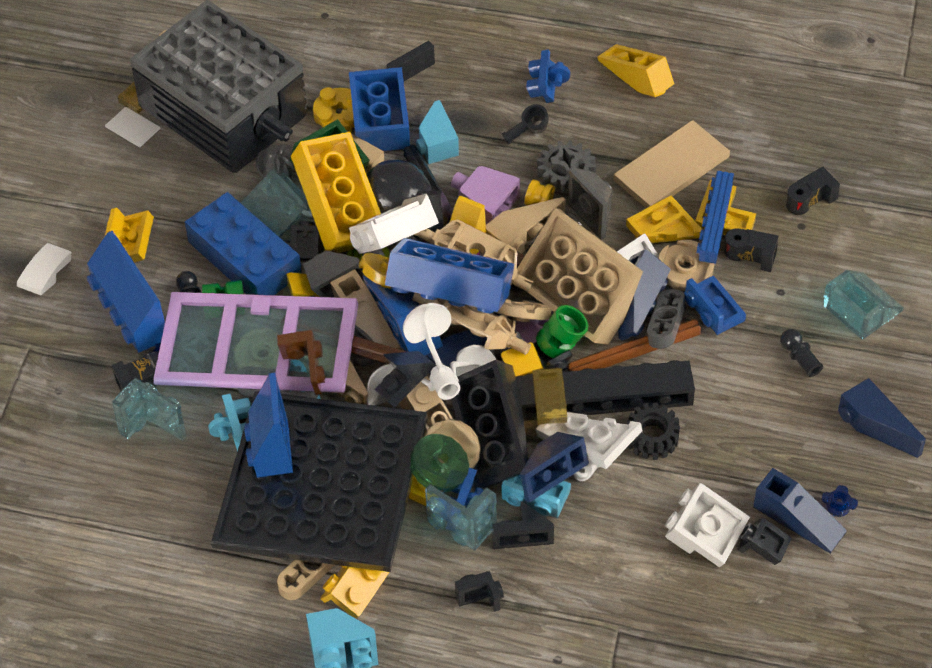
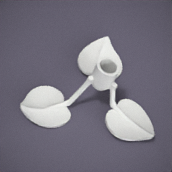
M436 303L422 304L407 315L403 324V332L406 339L411 343H418L426 339L437 366L431 370L430 381L423 378L421 382L428 386L430 391L435 390L439 398L448 400L455 397L460 391L457 376L496 360V358L484 346L472 345L458 352L456 361L450 363V368L442 365L431 337L439 336L449 328L451 314L443 305ZM391 364L380 367L370 376L367 388L368 405L375 406L387 402L374 389L382 382L384 377L395 369Z

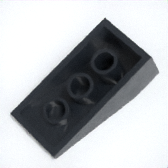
M493 360L457 376L460 391L455 397L451 398L457 420L470 426L478 436L480 455L478 462L473 468L477 470L474 483L476 488L483 490L520 475L529 460L520 390L513 366L499 360Z

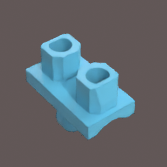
M230 393L222 395L227 417H223L222 413H216L214 420L208 425V429L212 436L220 437L221 441L228 440V434L232 433L238 451L244 431V424H246V422L240 424L239 420L248 417L251 405L249 398L233 401Z

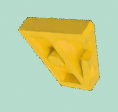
M672 195L626 219V227L636 238L645 233L651 243L700 238V232L703 230Z

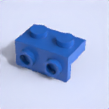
M714 275L698 284L693 278L686 281L684 295L687 304L697 310L705 326L711 327L716 335L745 321L746 313Z

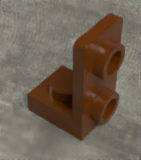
M312 330L277 335V343L283 360H297L303 356H308L310 380L315 395L321 394V383H325L323 365L319 366L318 358L323 357L321 341L315 340Z

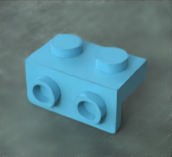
M518 475L508 479V481H503L502 499L516 507H520V501H522L545 517L552 516L558 519L570 493L571 483L562 481L529 503L525 502L521 477Z

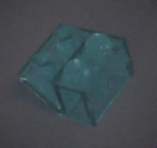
M851 270L844 271L826 284L822 304L862 340L893 319L904 309L902 305L865 273Z

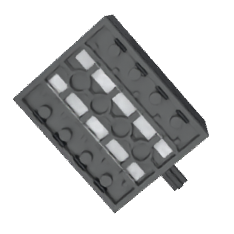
M209 0L204 1L130 58L139 106L232 173L240 171L257 157L259 152L268 148L276 140L279 139L281 142H287L289 136L293 133L291 128L300 122L308 111L305 106L307 101L304 97L306 91L303 88L305 82L302 79L304 77L302 73L303 64Z

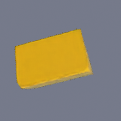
M287 273L291 296L309 297L315 295V297H319L311 289L306 274Z
M529 342L531 347L526 355L513 348L501 353L503 361L513 366L515 376L533 374L543 369L533 342Z

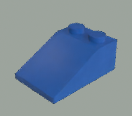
M269 373L248 411L249 423L244 424L246 441H251V448L246 449L247 462L249 467L254 466L257 478L293 472L288 419L276 373Z

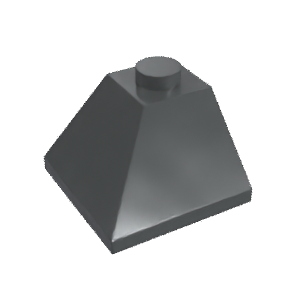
M572 168L569 170L568 205L602 240L606 237L613 193L612 188L607 181H603L596 173Z

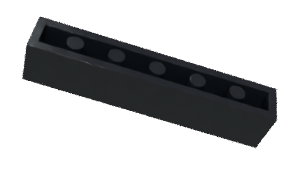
M673 360L666 363H642L634 366H612L601 369L586 368L580 371H556L547 374L516 376L524 421L546 419L554 410L596 415L634 411L638 406L643 410V404L648 403L649 408H653V403H658L659 409L663 405L671 408L693 406L695 386L690 360Z

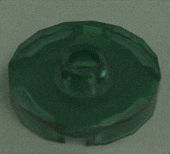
M429 434L421 438L411 451V472L416 480L429 490L450 492L459 487L468 475L469 461L467 453L461 444L449 436Z

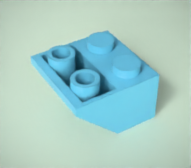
M338 608L306 614L315 668H371L378 665L376 635L373 628Z

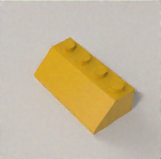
M350 132L301 141L292 153L291 158L325 251L341 253L353 250L355 248L350 240L351 233L349 227L380 215L381 212Z

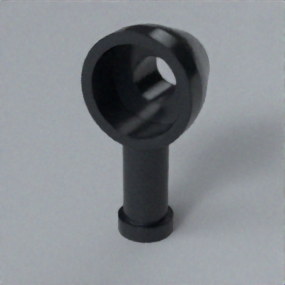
M533 104L524 109L521 116L522 122L507 132L501 133L508 145L527 130L534 133H542L546 130L549 115L545 107ZM537 121H541L539 125H534Z

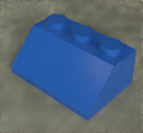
M402 67L349 72L355 136L383 151L401 150L406 146H410L409 121Z
M365 275L362 276L401 348L406 352L419 351L424 356L431 353L426 339L418 343H411L406 339L403 332V324L407 315L413 309L420 306L418 302L413 301L415 293L411 291L409 293H399L394 291L393 287L384 288L371 281ZM440 336L431 337L435 349L443 346Z

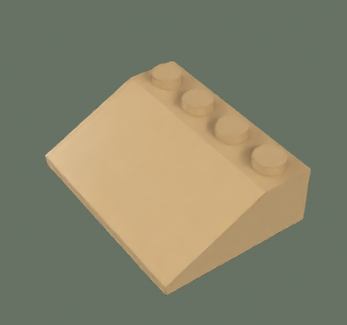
M555 208L517 268L519 269L518 275L533 281L528 291L529 294L547 307H550L553 312L562 305L575 307L587 319L589 327L585 336L594 343L609 345L624 322L643 273L641 269L558 208Z

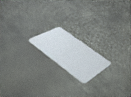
M124 107L105 125L106 128L138 147L145 144L160 130L158 125L127 107Z

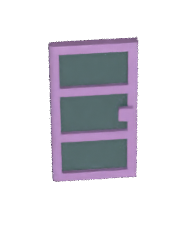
M171 292L154 374V384L261 389L269 373H276L280 390L314 391L310 380L308 356H303L297 360H283L277 343V335L312 330L315 340L321 341L323 357L318 358L319 366L323 365L325 373V383H321V392L344 393L358 310L357 298Z

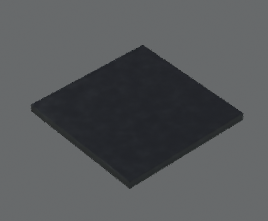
M255 391L251 406L255 398L257 397L259 391ZM281 394L289 425L293 472L257 478L254 466H248L246 449L251 448V441H246L244 429L211 540L212 548L391 572L426 428L427 412ZM249 413L246 420V424L249 423Z

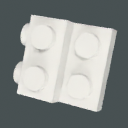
M699 483L693 490L686 489L680 497L678 504L682 507L679 513L674 511L665 523V527L669 529L665 537L689 554L695 550L718 567H721L725 564L750 517L708 487Z

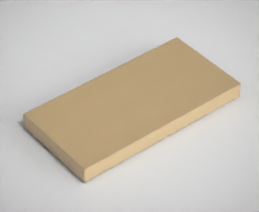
M692 120L616 172L613 180L640 204L648 208L671 195L673 197L729 158L730 150Z

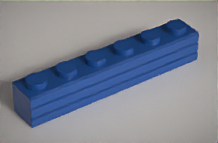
M717 171L716 177H712L711 187H713V190H709L708 200L711 201L706 204L705 213L708 215L703 218L702 227H705V229L700 232L699 240H702V243H698L696 252L699 254V261L714 264L717 262L734 173Z

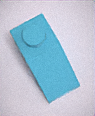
M440 100L433 103L419 126V139L416 140V146L421 155L424 154L428 164L459 155L458 136Z

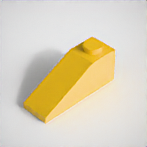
M618 44L597 56L601 64L638 93L658 97L663 95L666 89L674 85L665 56Z

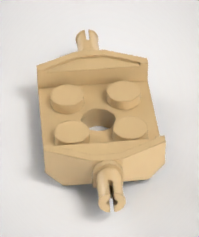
M458 219L452 220L441 230L437 229L436 233L429 229L415 233V236L431 242L430 244L467 253H470V249H478L484 257L514 263L511 285L514 284L528 292L533 281L517 274L519 269H517L516 248Z
M415 293L413 296V301L420 304L436 303L445 306L451 314L452 324H461L469 328L470 332L476 336L488 337L484 346L487 350L511 347L524 355L530 350V343L516 337V321L508 319L506 315L498 316L494 313H483L478 311L477 307L470 305L463 307L449 304V300L440 298L436 300L425 299L419 293Z

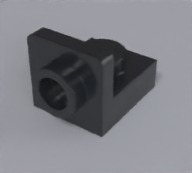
M300 221L299 225H292L290 247L300 255V260H311L314 256L318 255L320 234L315 223Z
M761 518L753 524L748 523L739 536L742 540L737 550L743 553L751 548L776 565L781 562L792 538L766 519Z

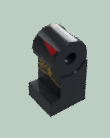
M821 167L799 179L788 188L786 208L792 214L802 215L807 213L811 206L824 199L830 204L838 199L840 183L824 167Z
M731 229L725 237V255L733 261L747 260L760 263V270L771 272L777 254L779 236L749 229Z
M159 351L150 352L141 359L125 365L123 361L111 365L115 382L125 400L158 386L154 384V374Z

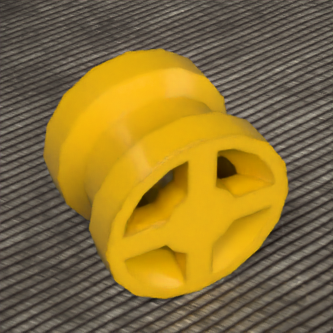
M533 179L526 191L524 204L528 206L552 200L555 186L550 184L544 186L538 180Z

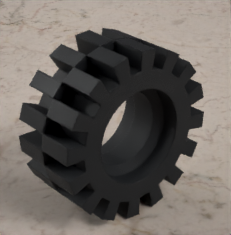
M648 403L643 404V410L638 406L634 409V413H630L627 425H629L630 421L640 422L642 428L658 426L664 430V434L659 437H649L641 432L628 445L630 450L634 448V454L638 456L642 452V458L648 459V455H653V460H658V454L665 458L668 455V451L671 454L675 451V446L677 447L679 441L680 425L679 418H675L673 410L667 413L668 407L665 405L659 409L658 403H653V408H649Z

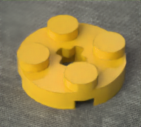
M330 87L322 89L320 96L316 98L313 104V115L316 124L318 122L323 128L338 119L348 132H352L354 117L351 89ZM336 109H345L339 114L336 113Z

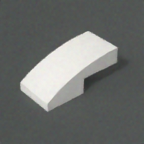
M47 243L26 266L17 281V287L42 295L56 283V273L71 261L72 252Z

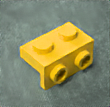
M117 207L112 208L105 235L113 230L133 262L143 261L154 216L148 210L124 216Z
M341 566L342 568L337 575H331L322 588L325 592L320 600L324 603L332 600L347 614L356 619L361 615L390 572Z

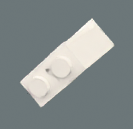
M426 193L405 199L401 206L349 227L351 233L350 240L353 247L361 254L382 249L438 224V220Z

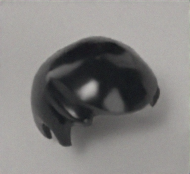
M382 161L366 174L381 214L401 206L405 199L415 197L417 191H433L430 182L424 176V172L408 161Z

